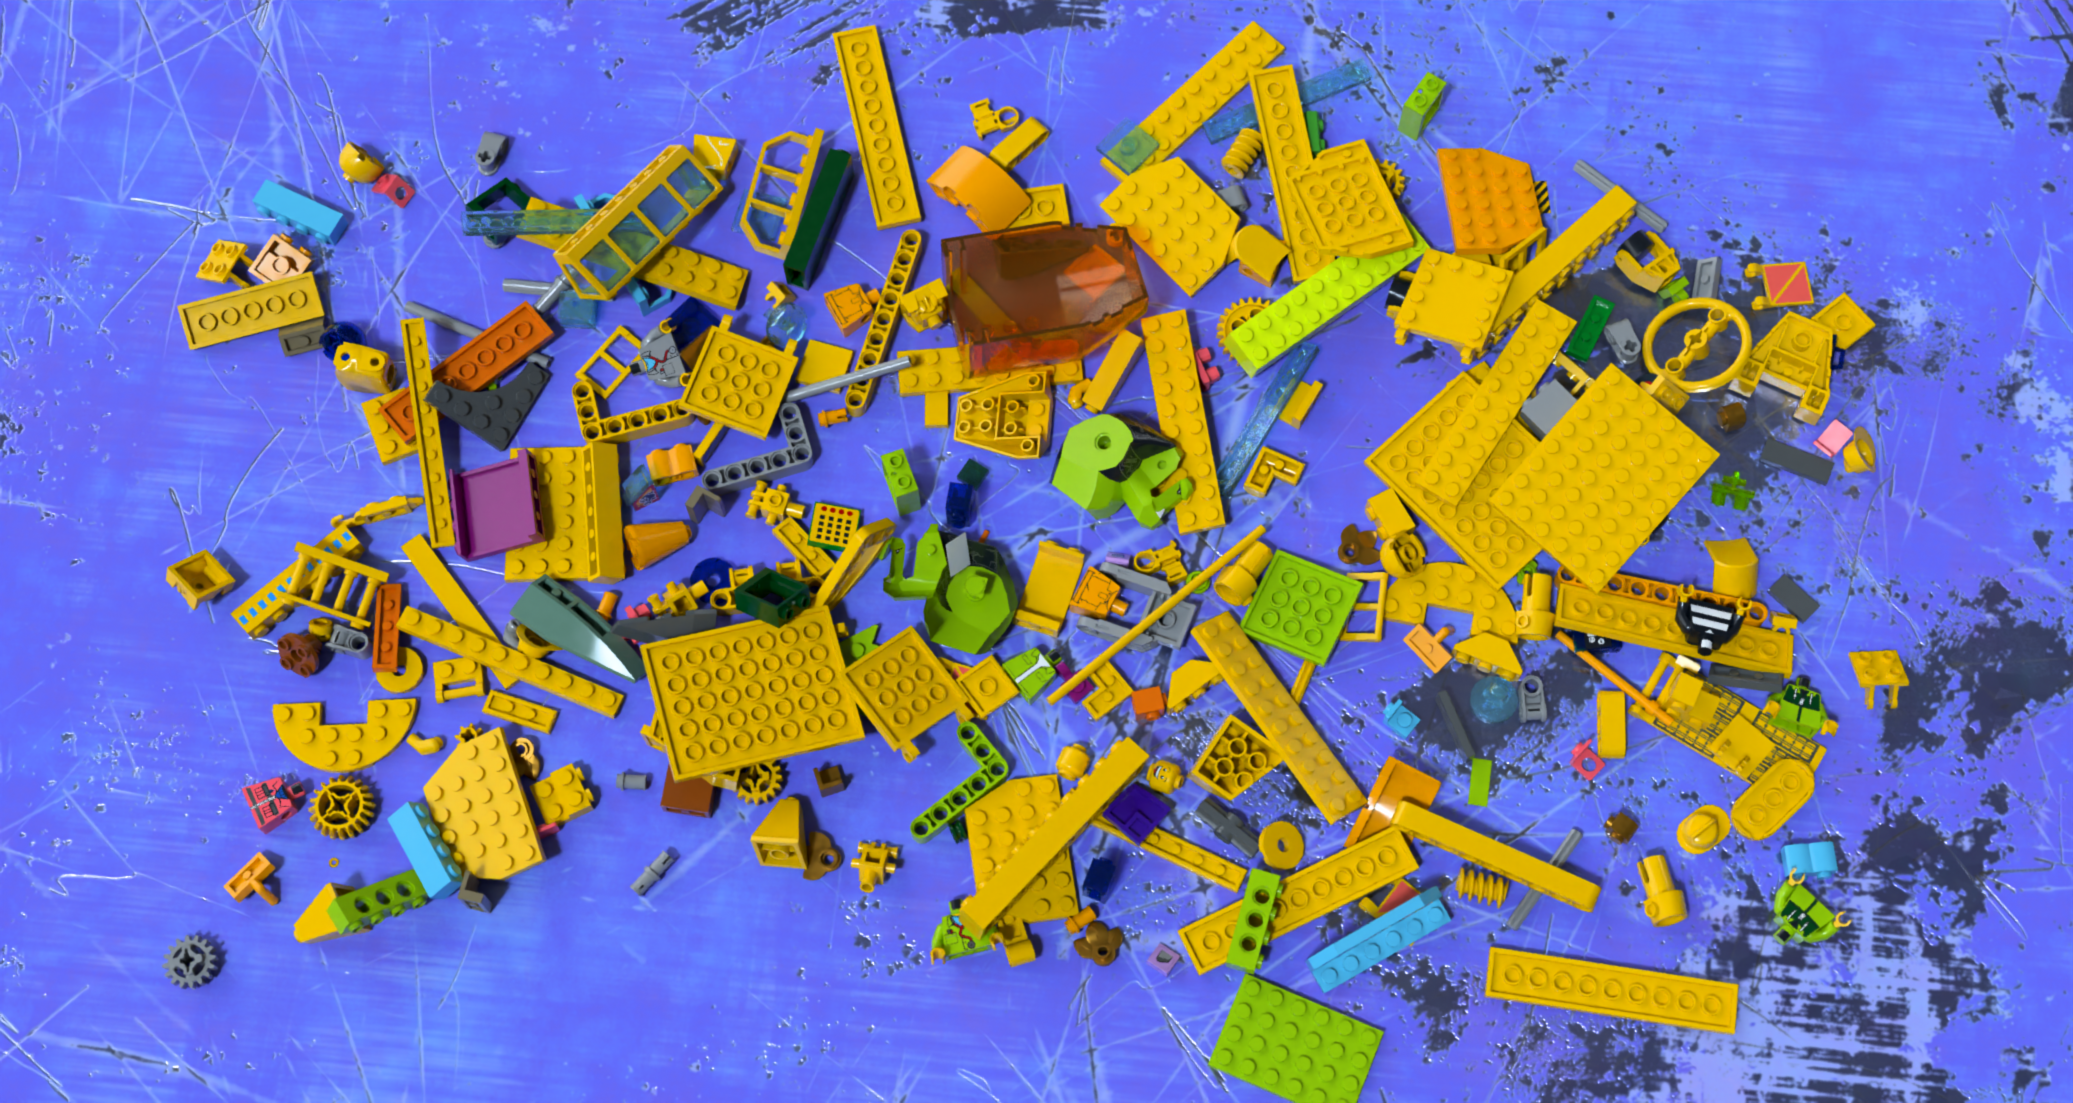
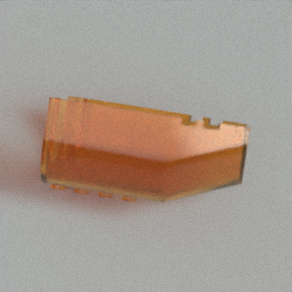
M1050 221L941 239L942 277L944 287L948 293V296L945 297L962 369L968 380L1081 361L1147 312L1149 296L1127 227L1098 225L1097 229L1083 228V223H1076L1075 227L1062 226L1061 221Z

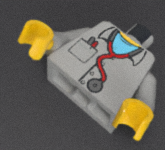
M669 317L648 332L641 342V349L638 350L641 359L629 363L633 376L646 372L649 381L653 380L656 385L668 388L686 387L692 372L686 371L683 360L679 355L680 352L672 334V331L676 330L677 327L670 328L668 326V321L672 319Z

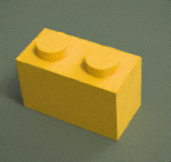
M1392 487L1367 500L1365 514L1369 521H1374L1377 526V534L1382 541L1403 530L1408 535L1413 534L1415 524Z

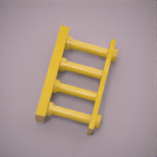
M297 541L294 551L299 553L298 558L300 559L287 593L278 591L277 596L282 598L281 602L293 607L298 603L350 621V626L359 630H364V627L370 628L371 622L365 621L377 586H380L381 582L387 584L390 576L389 573ZM312 559L322 561L321 566L323 567L311 599L307 601L296 597L308 563L312 562ZM335 567L344 569V574L346 575L334 607L330 609L319 605L331 571ZM362 575L367 577L366 582H368L356 617L342 613L354 578Z

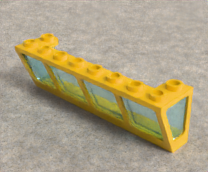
M669 145L553 254V257L580 299L611 300L617 295V291L622 286L627 285L637 272L646 267V263L651 258L660 254L661 249L675 239V235L680 230L685 229L695 216L701 214L703 208L708 203L713 202L718 197L717 195L723 190V187L684 145Z

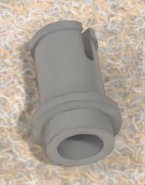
M625 772L617 774L616 788H621V791H624V789L646 790L647 775L625 774Z

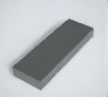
M1767 438L1759 461L1824 486L1828 483L1834 466L1833 462Z
M1711 664L1707 684L1781 693L1784 674L1751 671L1733 666Z
M1441 691L1435 698L1461 759L1466 764L1473 760L1475 751L1448 691Z

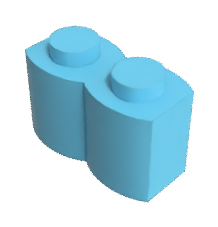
M1833 842L1786 845L1780 850L1784 874L1787 879H1790V871L1795 867L1797 870L1793 873V877L1799 879L1805 873L1804 881L1808 880L1807 877L1817 876V880L1830 879L1832 874L1838 871Z

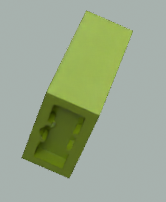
M1429 72L1426 73L1403 105L1398 131L1415 141L1418 140L1440 109L1447 84L1445 81Z
M903 448L882 455L881 462L884 478L899 517L920 510L919 489Z

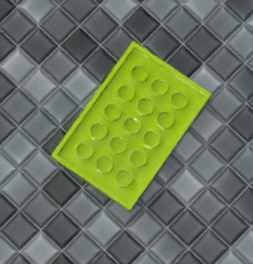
M1245 973L1207 1066L1292 1103H1356L1384 1032Z

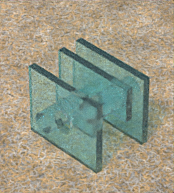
M560 291L557 318L560 319L561 327L596 329L597 300L580 299L576 292Z

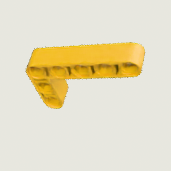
M579 381L572 387V396L581 433L586 445L592 441L617 445L686 427L695 420V414L690 412L686 415H679L680 411H682V409L678 408L681 399L601 419L597 399L591 384L586 381ZM583 392L589 393L586 397H579ZM587 413H594L592 417L584 418ZM659 416H667L663 421H656ZM636 422H644L642 426L634 427ZM616 427H620V428H621V430H620L619 432H617V433H612V430H613L614 428H616ZM593 433L599 434L594 439L589 438V436Z

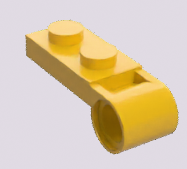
M1004 915L996 924L998 931L1004 936L1006 942L1004 949L1011 968L1035 961V952L1030 939L1027 937L1022 919Z

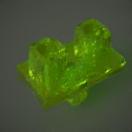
M1733 471L1731 477L1723 475L1722 482L1729 483V486L1716 483L1709 484L1708 490L1711 491L1710 504L1724 506L1726 495L1735 496L1732 508L1746 511L1750 499H1754L1755 492L1736 488L1737 485L1743 487L1746 485V480L1739 479L1738 471Z

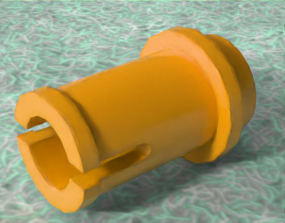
M845 407L828 412L822 410V413H818L820 427L825 426V428H828V425L848 422Z
M605 591L598 610L596 609L595 611L608 622V620L612 619L611 613L618 600V596Z
M1087 906L1072 918L1070 916L1067 917L1064 925L1070 934H1078L1081 928L1096 920L1097 917L1093 910Z

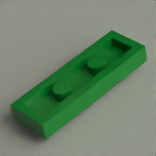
M1594 294L1565 354L1584 363L1587 362L1615 303Z

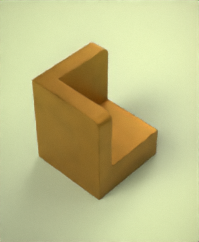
M837 766L820 772L818 768L813 769L822 798L845 790Z

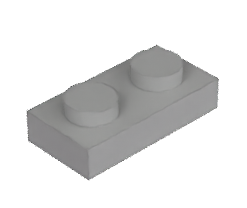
M1716 256L1697 261L1692 298H1717L1722 260Z

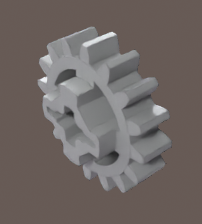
M186 935L184 942L176 939V947L168 946L171 953L170 955L164 954L163 957L168 960V963L163 964L162 967L169 970L165 976L169 979L172 978V984L175 986L179 984L180 988L185 990L189 984V987L195 990L197 983L202 986L206 985L204 980L206 977L209 979L214 978L210 972L211 970H218V967L213 965V962L218 961L219 957L212 955L215 953L216 948L209 946L211 942L206 939L202 941V938L198 935L194 939ZM196 947L201 948L205 954H198ZM177 970L184 971L186 978L181 977Z

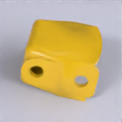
M343 342V345L337 347L333 364L336 367L335 375L346 389L375 394L392 392L396 385L397 369L388 353L348 342ZM344 354H349L350 358L348 360H342Z

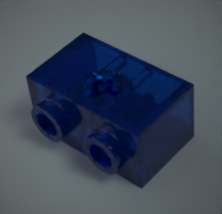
M950 482L945 507L947 524L954 528L963 529L971 525L975 502L973 485Z
M1100 857L1099 860L1093 858L1083 883V896L1106 904L1116 877V866L1113 865L1111 860Z

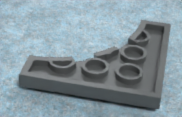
M529 362L518 376L508 384L484 392L462 391L436 380L423 401L501 452L504 450L549 374Z

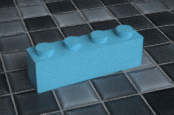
M267 179L252 200L257 208L256 211L263 217L268 218L271 216L283 226L287 227L290 225L303 235L310 234L322 244L329 243L335 246L348 226V222L343 214Z
M406 802L388 818V821L429 898L446 899L461 886L463 880L461 869L453 861L450 855L451 851L441 839L440 831L433 824L427 807L422 803Z

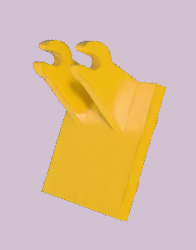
M218 240L212 246L207 259L200 265L199 272L195 277L222 284L229 280L242 289L251 287L247 282L231 272L237 260L249 268L254 261L244 255L248 246L246 244Z
M1897 651L1849 652L1848 657L1860 688H1865L1864 702L1867 705L1866 709L1871 710L1874 707L1873 698L1876 685H1889L1888 703L1891 704V709H1896L1899 686H1909V680Z
M1738 713L1707 749L1742 779L1746 780L1776 745Z

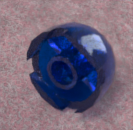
M342 320L332 323L324 330L319 339V345L322 344L325 349L323 353L331 361L334 360L337 347L343 345V342L367 347V338L363 330L349 321ZM344 354L342 356V360L344 361L350 358L349 354Z

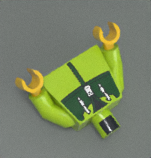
M1799 677L1796 679L1795 685L1787 684L1781 693H1773L1766 699L1762 713L1768 712L1771 714L1768 720L1769 725L1811 739L1821 728V735L1829 732L1835 737L1839 725L1829 719L1825 707L1821 703L1820 694L1809 690L1810 680Z
M1796 867L1791 869L1790 879H1786L1775 894L1773 910L1776 915L1773 920L1780 928L1773 934V937L1781 945H1785L1791 938L1799 944L1803 941L1808 943L1824 941L1838 932L1840 926L1846 927L1852 923L1853 919L1847 923L1841 921V915L1847 911H1841L1837 914L1836 920H1832L1835 918V915L1800 884L1805 879V873L1799 879L1793 877V873L1797 870Z

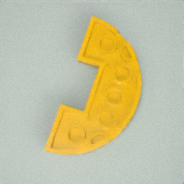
M1451 562L1426 564L1422 573L1407 579L1398 578L1386 591L1383 620L1417 626L1419 623L1424 625L1426 607L1431 606L1472 614L1469 637H1475L1486 632L1507 640L1510 645L1516 646L1518 643L1515 611L1509 598L1502 589L1496 593L1469 566Z
M416 699L369 700L367 724L322 725L323 705L321 703L273 704V718L280 739L300 761L324 772L351 773L374 766V763L384 757H389L402 744L401 741L408 730H411L414 723L418 701Z

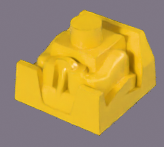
M941 278L899 297L902 317L907 325L918 333L929 328L931 330L938 329L943 325V321L947 320L945 297L948 296V293Z
M206 549L167 567L166 581L172 588L177 586V591L182 594L193 610H196L200 603L213 599L219 592L224 595L231 591L236 581Z

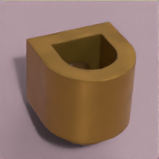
M1740 402L1720 407L1717 411V421L1724 428L1725 433L1743 428L1746 423V414Z
M1619 812L1615 817L1610 815L1603 826L1606 829L1605 832L1609 834V838L1619 845L1622 843L1628 844L1639 828L1636 822L1622 812Z

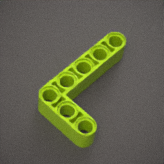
M972 722L961 723L957 729L959 744L979 767V770L911 822V835L917 843L925 844L946 829L948 824L954 823L963 816L964 810L1008 780L1007 762ZM965 731H972L974 736L971 739H964L962 734ZM980 749L989 751V755L983 758L977 756L976 753ZM995 767L1004 769V773L1000 776L993 775L991 771ZM976 782H983L985 784V788L980 791L973 789L972 786ZM962 796L966 798V802L963 805H956L953 802L954 799ZM939 811H944L947 813V817L944 820H937L934 818L935 814ZM919 826H926L928 828V832L924 835L916 834L915 830Z

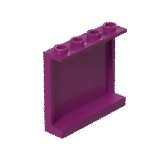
M528 449L517 450V458L458 474L453 469H449L448 487L452 495L450 507L454 514L452 527L456 534L454 547L457 555L467 562L546 541L536 456Z

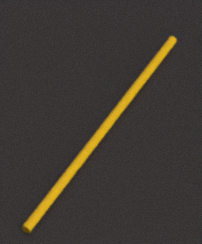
M1259 525L1048 696L1046 698L1047 702L1053 706L1262 536L1266 532L1264 526Z

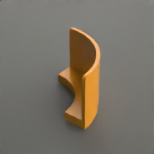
M961 146L926 180L938 198L948 201L955 207L960 204L967 210L965 215L980 229L984 236L997 238L1031 204L1027 194L1002 168L982 153L967 146Z
M1389 756L1367 799L1368 803L1365 807L1368 809L1362 808L1346 839L1344 847L1349 848L1392 827L1390 822L1399 801L1411 803L1428 811L1441 786V782ZM1400 831L1407 846L1410 847L1414 837Z

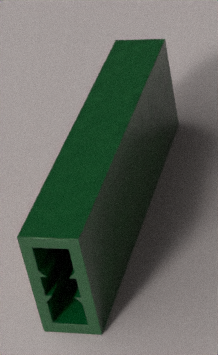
M829 149L783 263L788 285L804 290H809L854 178L852 156L845 150Z

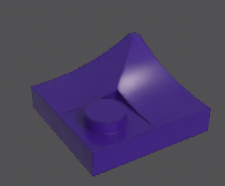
M1132 783L1103 812L1102 816L1140 847L1171 812V808L1145 789Z

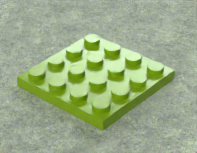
M1277 549L1239 626L1246 636L1325 668L1364 588V583Z

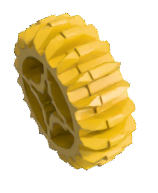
M339 775L336 782L333 777H330L329 785L321 782L323 789L321 791L314 790L317 798H310V802L315 805L308 808V811L313 814L310 817V821L315 823L314 828L317 831L321 830L323 836L329 835L332 840L339 836L341 840L345 841L347 834L351 838H355L354 831L357 830L359 833H363L361 826L363 824L370 826L367 817H374V813L370 811L376 807L375 803L371 802L374 799V795L368 793L370 788L367 785L363 786V782L360 779L355 781L352 776H348L345 780L343 775ZM341 791L353 792L351 794L348 793L345 796L341 797L336 795V793ZM330 799L331 805L325 814V806ZM337 801L344 804V810L347 812V815L341 811ZM358 801H360L359 810L356 816H354V808L358 805ZM340 819L348 821L342 825L331 824L333 821L337 822Z

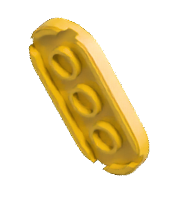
M1782 759L1774 763L1734 802L1730 815L1734 829L1742 837L1754 841L1763 840L1773 835L1813 795L1815 779L1812 770L1804 762L1796 759Z

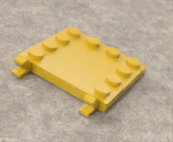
M1426 248L1394 322V328L1397 329L1394 338H1397L1395 344L1404 346L1409 333L1417 334L1462 347L1463 349L1460 357H1462L1461 363L1470 365L1475 351L1482 353L1513 281L1514 272Z
M724 314L720 326L712 325L678 408L766 441L799 358L794 356L798 341L789 338L785 350L782 352L729 332L733 323V317Z
M912 625L840 671L836 676L892 750L896 752L901 749L904 759L909 764L920 755L917 747L911 742L916 737L953 712H955L960 724L970 722L974 718V714L965 705L969 701L968 697Z

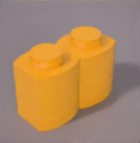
M680 443L673 446L670 450H653L646 456L654 487L665 486L676 481L689 480L699 476L691 445Z

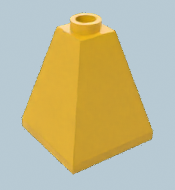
M787 797L786 799H780L752 834L750 841L760 866L808 868L803 810L797 798Z
M332 882L326 884L294 924L296 940L299 943L312 944L371 931L372 929L369 924L356 933L348 932L340 935L326 911L334 898L353 892L355 888Z

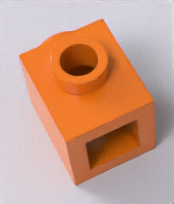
M1160 686L1131 692V702L1136 721L1143 719L1155 721L1164 715L1168 702L1166 694L1161 693Z

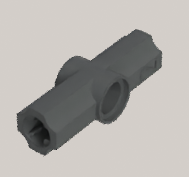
M1208 797L1200 803L1194 815L1212 828L1214 834L1226 844H1232L1251 860L1259 851V838L1244 827L1245 824L1241 819L1231 812L1227 813Z

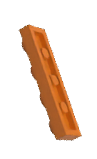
M381 584L377 586L372 661L373 672H398L400 630L397 629L396 624L401 617L402 584Z

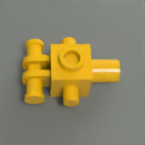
M756 481V488L750 494L752 499L748 500L747 503L749 506L748 511L745 513L747 518L755 520L758 510H761L762 516L767 518L765 523L769 526H774L776 521H784L787 516L798 519L804 518L806 506L792 503L790 494L786 493V486L779 484L777 490L767 488L768 484L766 482Z
M702 580L689 588H686L682 582L676 586L674 581L666 584L668 591L662 594L665 600L661 602L657 593L649 596L647 600L653 606V613L658 614L657 617L663 616L666 613H671L672 617L674 615L675 617L684 616L686 611L698 608L695 600L708 593L709 590Z
M873 841L871 844L859 842L858 853H862L861 859L852 858L851 867L859 868L860 889L863 892L871 893L874 891L876 884L883 885L886 873L895 874L896 864L888 863V856L897 859L899 847H888L887 843L877 846V842Z

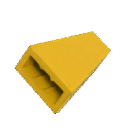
M1121 328L1082 398V402L1086 404L1085 409L1096 415L1098 411L1105 414L1146 349L1142 338Z

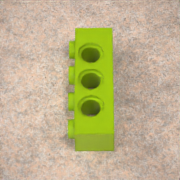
M1252 868L1225 967L1253 975L1256 968L1261 969L1264 955L1260 954L1262 944L1266 946L1268 944L1271 931L1266 930L1268 921L1274 922L1277 907H1273L1275 897L1280 898L1284 885L1279 883L1280 875ZM1258 893H1264L1268 896L1269 900L1261 904L1256 901L1255 896ZM1253 916H1257L1262 920V925L1252 927L1248 920ZM1245 940H1252L1256 948L1252 951H1246L1242 947V943Z
M411 869L336 897L326 911L340 935L348 932L353 934L363 929L366 925H377L387 917H398L410 908L418 909L427 903L426 899L429 896L416 871Z

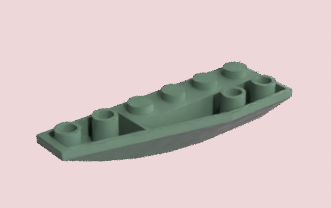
M546 574L529 585L509 613L544 640L634 684L647 675L643 661L622 636L612 634V626L583 600Z

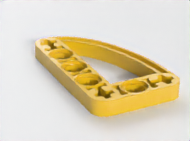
M887 517L861 527L846 546L813 598L811 606L807 609L828 605L829 611H832L865 574L894 533L897 525Z

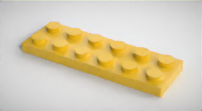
M313 271L177 306L190 350L326 315Z

